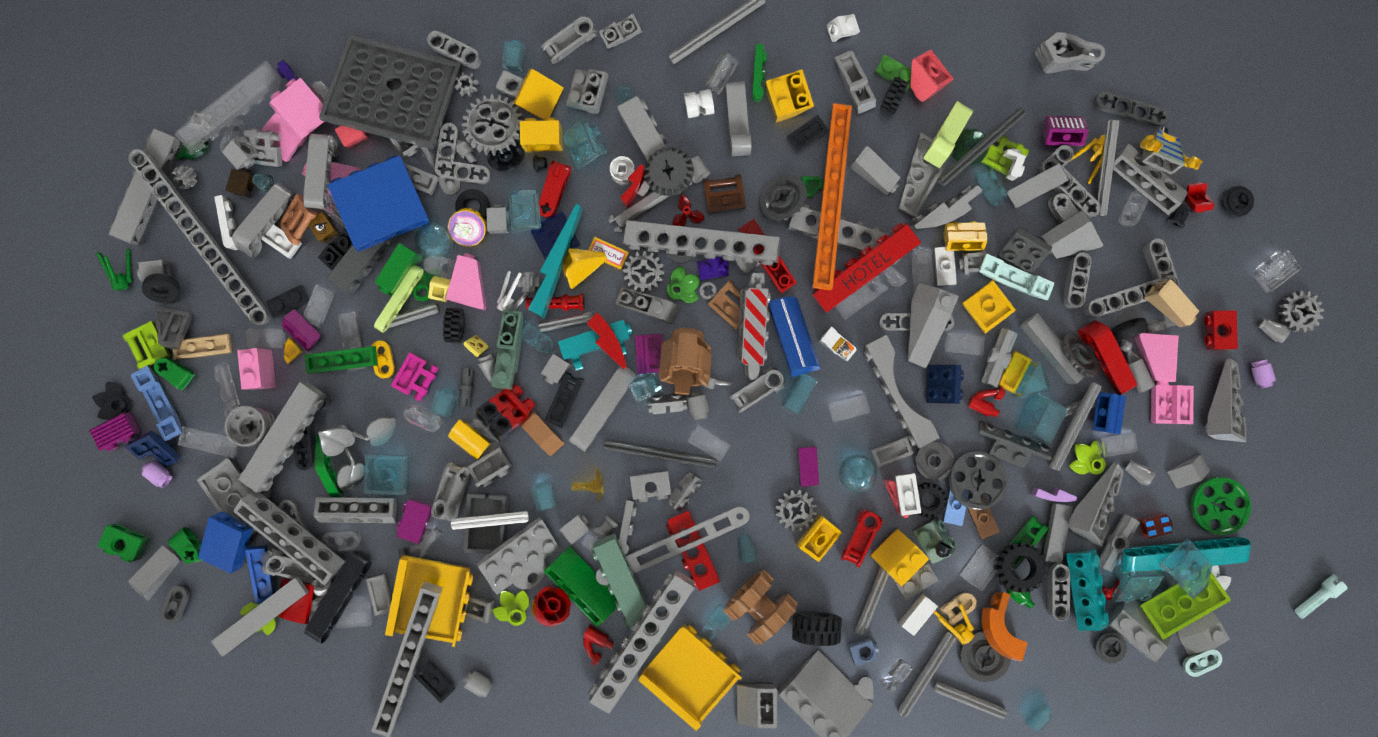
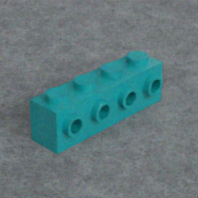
M1096 549L1071 551L1066 556L1070 571L1078 631H1101L1108 627L1109 616L1105 611L1106 597L1102 591L1103 578L1099 572V556L1096 553Z

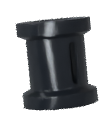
M1181 204L1176 208L1173 216L1168 218V223L1176 228L1183 229L1185 226L1184 222L1193 213V210Z

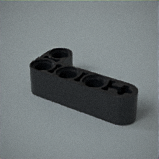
M327 394L324 398L323 406L317 411L326 410L330 407L331 399ZM314 420L303 431L304 435L302 438H307L308 445L304 447L301 443L302 439L294 445L295 464L300 470L315 468L316 435ZM304 459H309V463H304Z

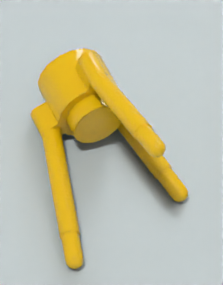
M1101 135L1099 139L1094 138L1088 145L1076 152L1070 160L1072 161L1092 146H1094L1093 151L1095 153L1090 158V161H1094L1098 155H1102L1087 181L1088 184H1091L1102 165L1105 135Z
M959 604L966 625L959 624L955 628L935 610L934 614L938 617V620L957 637L961 644H967L973 639L974 634L971 631L974 630V627L971 625L962 604Z

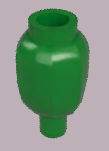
M1006 589V592L1018 604H1025L1029 609L1034 607L1035 603L1030 599V592L1021 593Z

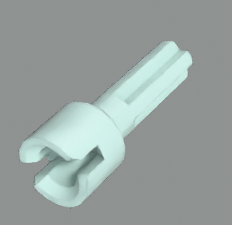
M1332 574L1321 583V589L1294 611L1298 617L1304 619L1330 597L1337 598L1348 587L1344 582L1338 583V577Z

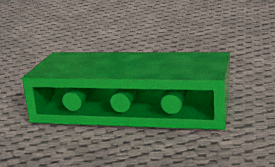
M570 546L543 571L597 627L617 608L615 595L610 594L607 585H602L597 581L596 573Z

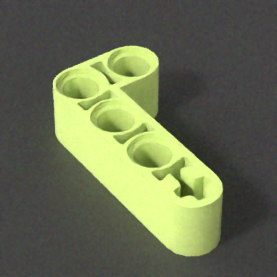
M957 101L923 159L940 168L954 149L955 142L972 115L973 110Z

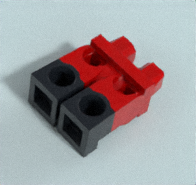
M518 385L513 386L512 390L503 389L476 409L475 416L486 428L489 427L488 430L499 442L513 429L518 427L535 407V403L530 398L523 402L518 399L523 395V391Z

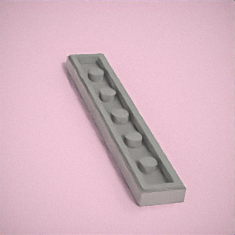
M298 576L211 642L222 657L309 593L308 589Z

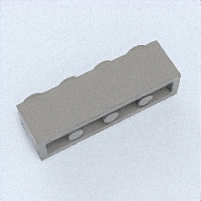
M635 96L617 106L620 116L646 161L656 150H661L663 147L666 148L665 143L667 141L662 132L658 134L655 128L657 123L653 116H648L646 112L648 107L643 99L639 100L638 96ZM667 162V167H666L667 169H666V170L670 169V166L668 165V162Z

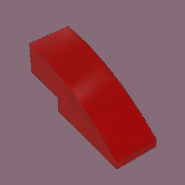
M597 312L586 323L600 336L595 343L625 370L627 364L622 347L611 327Z

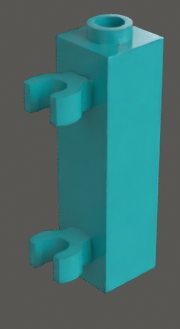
M624 320L609 324L622 347L624 355L627 354L623 341L630 339L629 334H632L630 324H625ZM594 330L558 341L563 359L565 361L572 359L575 370L583 369L580 356L601 349L595 343L600 336Z

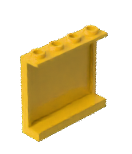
M402 555L399 560L385 635L393 636L394 633L405 634L419 591L426 581L443 587L426 638L450 642L452 647H455L456 641H460L462 636V630L459 629L460 622L464 623L466 616L463 606L468 604L470 593L466 591L467 586H471L474 574L470 573L471 567Z
M683 624L639 674L638 681L697 731L701 726V722L736 681L742 679V674L740 673L741 669L736 664H730L725 660L727 657L718 650L716 652L711 648L712 644L703 637L701 639L697 636L698 632L691 625L686 626Z

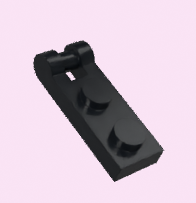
M569 372L565 373L544 421L563 428L584 379L580 377L577 379ZM568 383L574 385L573 390L566 388Z

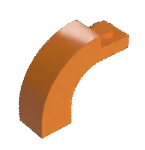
M995 592L990 601L991 608H983L982 610L984 635L991 647L1000 655L1014 661H1023L1028 642L1013 637L1008 632L1004 622L1010 594Z

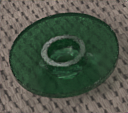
M973 128L962 130L952 150L954 151L952 154L954 160L958 161L986 135L980 130ZM967 142L973 143L971 147L965 145ZM989 148L970 165L981 162L988 154Z

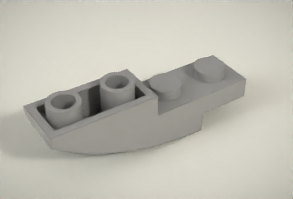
M968 185L960 191L961 194L957 198L955 196L952 197L946 204L944 202L932 203L926 208L928 210L923 215L919 214L912 219L913 223L909 225L910 228L925 229L937 227L956 220L972 209L968 202L982 192L981 188L978 185Z

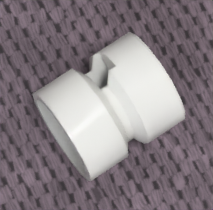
M711 89L701 90L699 94L695 92L684 93L688 118L699 117L700 113L704 116L714 114Z
M619 156L611 162L610 173L617 184L628 185V177L635 171V166L628 157Z

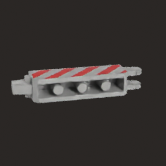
M751 272L749 284L741 289L737 359L744 364L745 376L751 380L757 379L760 365L764 366V360L767 359V350L765 349V341L768 340L766 322H769L767 305L770 303L771 295L768 292V288H765L764 273Z

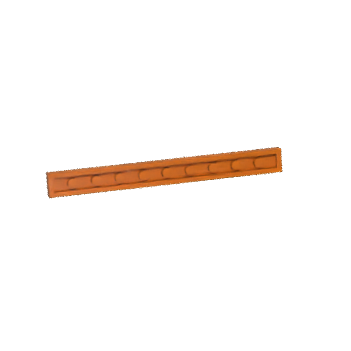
M836 103L832 105L812 288L833 289L852 111L851 105Z

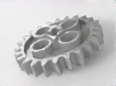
M491 94L490 99H487L484 95L482 102L477 98V105L471 103L472 110L466 109L465 111L468 116L462 117L466 122L462 123V127L465 129L462 132L464 136H467L465 139L468 143L471 142L472 148L477 147L479 153L484 149L486 155H488L489 151H492L493 155H495L496 150L503 154L504 148L510 151L509 145L516 146L514 140H520V135L518 134L520 133V121H523L524 117L520 113L519 106L515 107L514 101L510 102L508 97L502 100L500 94L497 99L494 98L493 94ZM485 112H490L488 116H483ZM503 116H509L506 120H501ZM485 129L483 134H478L480 130ZM499 133H504L502 137H496Z

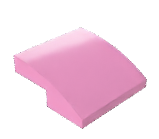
M277 113L269 119L261 130L264 132L271 130L281 134V140L274 141V146H281L282 160L285 162L290 161L297 148L303 146L309 137L308 135L303 140H300Z
M1155 385V387L1151 388V423L1193 424L1194 386Z

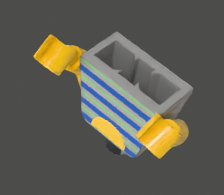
M1159 127L1152 135H1147L1140 143V147L1143 149L1142 162L1170 175L1182 166L1198 170L1203 162L1195 156L1191 158L1186 157L1182 151L1180 140L1168 134L1166 127Z

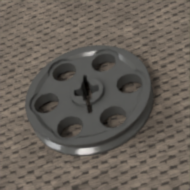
M973 451L962 455L953 463L948 479L949 487L959 503L971 509L981 510L994 506L1003 498L1007 489V475L1003 465L997 458L986 452ZM968 457L975 460V466L972 468L966 464ZM986 461L993 463L994 469L992 471L986 470ZM956 472H961L964 475L962 482H958L955 479ZM979 476L982 482L977 485V481H974V478ZM993 479H998L1001 482L1000 489H995L992 486ZM963 490L970 491V500H965L962 497ZM983 493L988 494L990 497L988 504L981 501Z

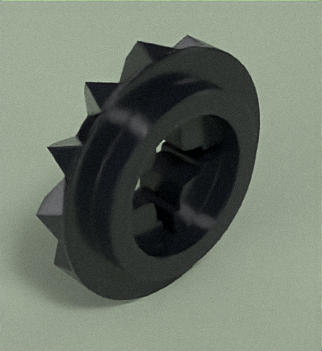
M1234 186L1228 189L1223 196L1222 205L1226 208L1225 212H1229L1232 216H1244L1254 206L1253 194L1243 186ZM1239 196V201L1243 204H1239L1236 207V202L1232 199H1236Z

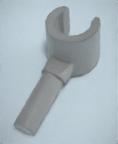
M710 378L708 386L704 387L713 390L715 384L731 386L732 382Z

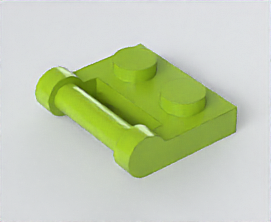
M150 321L122 335L124 341L128 342L138 363L136 365L138 370L147 365L155 364L160 358L171 356L167 347H162L158 344V329L155 321ZM137 336L148 357V359L146 360L144 359L140 351V348L135 340Z

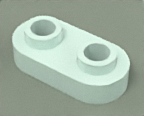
M1215 649L1193 654L1183 661V670L1190 676L1198 677L1218 668L1222 663V655ZM1208 655H1212L1211 660L1208 661ZM1194 662V667L1190 669V664Z

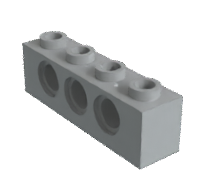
M1129 143L1115 156L1113 170L1167 215L1182 204L1188 192L1163 171L1143 163L1142 154Z
M316 497L314 517L319 523H396L398 504L394 498Z

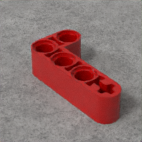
M1094 320L1078 330L1082 341L1092 347L1112 389L1117 395H1123L1137 386L1119 345L1107 325Z

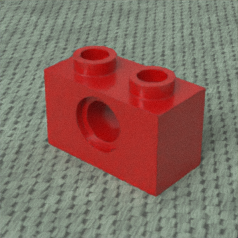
M1237 310L1206 312L1204 317V325L1206 327L1204 342L1207 350L1238 349ZM1218 326L1222 328L1221 335L1217 332Z

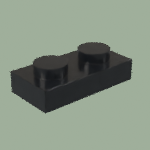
M817 115L786 138L798 153L826 134L829 129L819 115Z
M302 285L266 301L274 319L311 303Z
M430 661L414 675L440 703L455 690V687Z

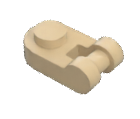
M968 592L960 593L940 608L942 613L948 616V621L951 625L956 624L963 618L959 604L963 605L967 615L975 609L976 599L972 594ZM957 606L960 611L954 613L952 609Z

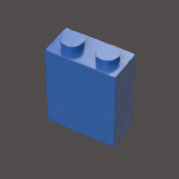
M219 512L210 516L198 558L230 574L239 570L243 566L246 555L245 550L248 547L253 527L246 524L243 520L231 517L226 512Z

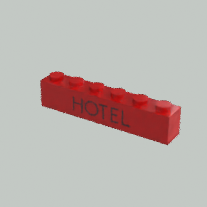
M907 222L904 224L898 223L892 228L893 232L886 236L884 234L876 240L877 244L873 247L867 246L860 252L861 255L858 258H851L844 264L846 267L840 271L838 269L835 270L832 290L814 288L815 290L812 291V295L826 313L921 244V241Z

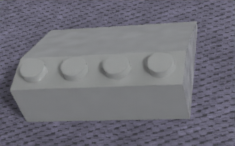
M819 649L778 689V695L820 737H848L873 705L869 699H864L855 690L854 684Z

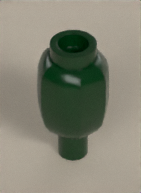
M194 137L182 145L181 151L175 154V158L178 161L184 158L189 160L195 159L206 152L209 142L205 137Z

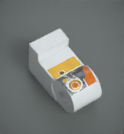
M829 327L819 340L824 346L847 362L857 350L855 346L842 337L833 327Z

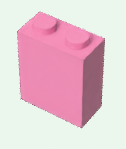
M293 78L285 85L287 89L282 93L278 90L270 97L269 105L300 140H303L325 122L319 118L323 103L301 78L297 81Z
M261 348L237 350L241 389L261 390L276 388L272 350Z

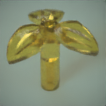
M595 468L596 479L590 482L572 483L571 488L572 491L589 490L590 492L598 493L597 501L599 502L604 492V487L601 485L603 478L599 470Z

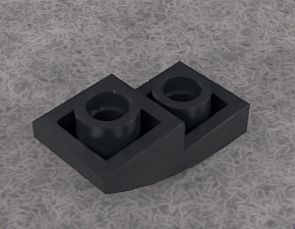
M343 228L332 243H328L318 256L331 270L336 267L353 245L346 228Z

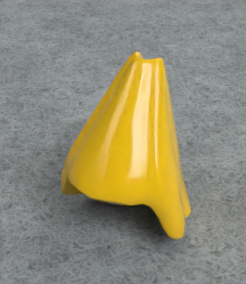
M568 249V255L562 270L570 289L576 287L607 260L604 252Z

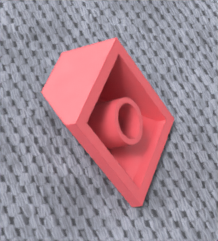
M932 50L912 60L911 89L914 91L916 98L920 99L921 102L931 98L954 80Z

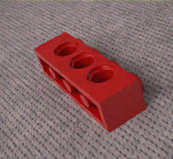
M689 509L668 518L666 528L669 534L672 535L678 533L682 528L687 529L694 526L695 523ZM698 530L690 533L687 538L676 539L678 547H682L700 539L701 536ZM704 543L695 546L698 552L693 556L689 555L687 551L682 552L684 559L681 560L685 570H690L692 576L689 578L694 581L695 587L699 591L720 582V578ZM697 564L705 566L706 569L703 573L695 571L694 568Z

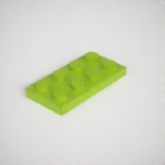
M1207 566L1139 607L1160 638L1164 640L1228 603L1231 599Z

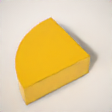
M291 337L285 342L284 359L287 364H291L304 351Z

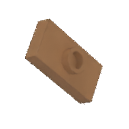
M982 496L981 501L987 504L985 497ZM967 507L981 539L1000 532L990 508L976 510Z

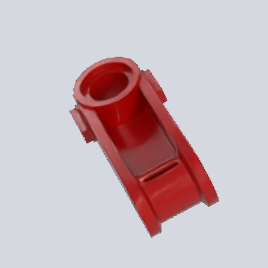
M556 161L550 163L537 206L538 213L541 216L550 219L556 215L565 186L570 177L571 166ZM549 205L551 211H544L543 208Z
M865 509L863 511L860 510L856 518L857 523L841 556V560L852 562L858 568L861 566L876 532L880 530L883 524L882 517L873 511ZM868 516L874 518V523L870 526L865 525V519Z

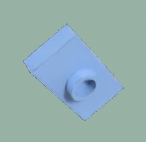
M949 487L948 504L946 503L947 508L944 510L942 521L962 526L966 507L955 499ZM963 490L962 497L968 500L969 491Z

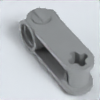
M581 15L573 23L546 41L541 48L548 53L552 64H555L585 42H589L596 37L597 30L594 28L590 18L586 15ZM583 25L589 26V30L586 32H581L580 28Z
M769 367L762 372L764 375L729 397L738 406L739 413L773 391L777 393L785 387L784 384L786 382L783 375L776 367ZM771 374H776L779 377V382L776 385H771L768 381Z
M455 463L446 465L431 508L434 518L451 521L457 517L470 475L468 468L458 467Z
M272 548V550L265 552L261 558V569L264 574L278 575L290 579L298 576L301 581L311 584L315 580L311 574L281 550ZM273 559H277L274 565H269Z

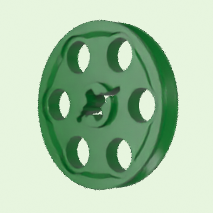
M1213 477L1203 481L1194 490L1190 509L1194 521L1200 528L1216 535H1229L1239 531L1247 523L1251 513V500L1245 488L1237 481L1229 478ZM1228 482L1231 485V490L1229 493H1224L1222 486ZM1207 486L1212 488V494L1209 497H1206L1203 493L1204 488ZM1238 497L1244 500V504L1240 508H1237L1235 505V500ZM1211 502L1222 503L1224 507L1230 508V510L1220 509L1217 505L1211 504ZM1201 504L1206 506V513L1200 515L1197 511L1198 506ZM1233 515L1238 519L1235 526H1231L1229 523V518ZM1213 519H1217L1219 522V526L1215 530L1210 527V522Z

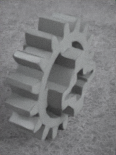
M643 251V255L640 256L636 252L635 258L629 256L630 263H624L628 267V269H623V272L628 274L624 277V280H630L628 286L634 285L635 291L641 288V292L644 293L645 289L648 288L649 292H652L651 287L658 288L657 281H663L660 275H664L665 272L660 271V269L664 266L663 264H658L659 257L653 259L654 253L647 256L646 251ZM641 260V263L637 267L632 268V266L637 261ZM648 260L655 265L656 269L648 265ZM643 267H645L646 270L649 271V273L645 274V277H642L641 273H638L639 271H642ZM631 275L637 276L640 279V284L636 283ZM650 277H655L651 283L647 284V280Z
M1297 291L1296 293H1290L1289 297L1283 299L1285 304L1279 306L1283 309L1282 312H1279V315L1284 316L1281 322H1287L1286 326L1287 328L1292 327V332L1300 331V333L1314 330L1313 326L1320 325L1317 320L1324 318L1320 315V312H1323L1324 309L1319 308L1322 301L1316 302L1318 296H1311V292Z
M792 489L790 490V495L784 492L783 496L785 498H778L781 504L775 505V508L779 509V512L775 513V515L781 516L779 523L785 522L784 528L787 529L791 526L792 531L796 527L802 531L803 525L809 528L808 522H814V519L811 518L812 515H817L813 511L817 505L811 504L814 500L813 497L807 498V492L801 495L800 489L797 490L796 494H794ZM791 498H799L796 502L788 501ZM805 502L808 504L809 507L808 513H806L804 510ZM797 506H799V510L801 512L799 514L795 513L794 515H792V507L796 508ZM784 507L788 510L787 518H785L783 513ZM796 519H804L802 522L793 523Z

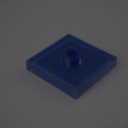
M563 211L529 228L545 260L567 222ZM575 234L569 249L581 246Z

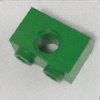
M114 523L106 525L97 547L104 549L103 552L106 554H116L121 556V560L132 563L142 558L150 538ZM121 540L125 542V548L121 546Z

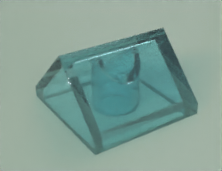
M538 190L508 191L506 199L509 234L541 229Z
M1030 363L1016 392L1012 395L1013 398H1028L1051 390L1043 363Z
M1032 393L1015 427L1051 444L1068 409L1050 398Z

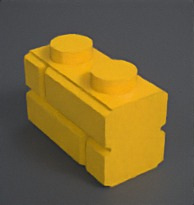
M953 221L945 224L943 232L945 251L985 250L987 243L985 223H978L977 221L959 223Z

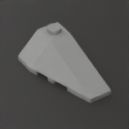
M918 283L911 300L910 338L908 345L909 362L924 368L927 367L959 296L936 287Z

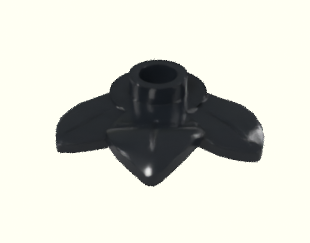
M106 382V392L92 396L96 405L101 408L97 415L100 419L110 420L117 414L120 415L129 410L130 402L123 396L122 388L116 383ZM119 402H122V408H119Z

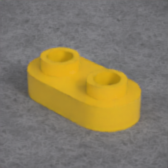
M379 340L372 344V346H376L378 366L373 367L378 377L386 379L394 374L395 365L391 346L386 341ZM380 347L385 349L383 354L379 352ZM385 365L388 366V371L386 373L383 372V367Z

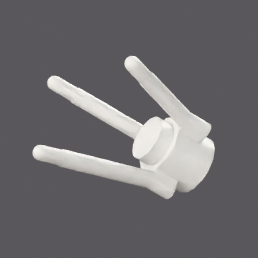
M507 271L496 307L502 312L503 310L516 311L518 306L530 294L524 293L515 304V300L511 298L522 275L520 272L517 274L506 296L505 292L511 271Z

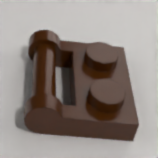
M741 174L735 175L732 178L711 181L709 179L703 180L708 214L746 208ZM737 186L735 190L711 193L710 188Z

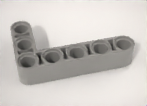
M1154 239L1143 246V254L1152 281L1088 301L1083 306L1084 314L1089 318H1094L1147 301L1144 298L1147 294L1146 287L1152 288L1155 283L1171 279L1179 287V280L1166 243L1161 239ZM1153 244L1157 246V253L1152 250ZM1159 262L1163 264V271H1160L1158 268ZM1129 292L1134 296L1133 301L1128 299ZM1111 298L1116 302L1114 308L1109 303ZM1092 304H1095L1098 308L1096 314L1091 310Z

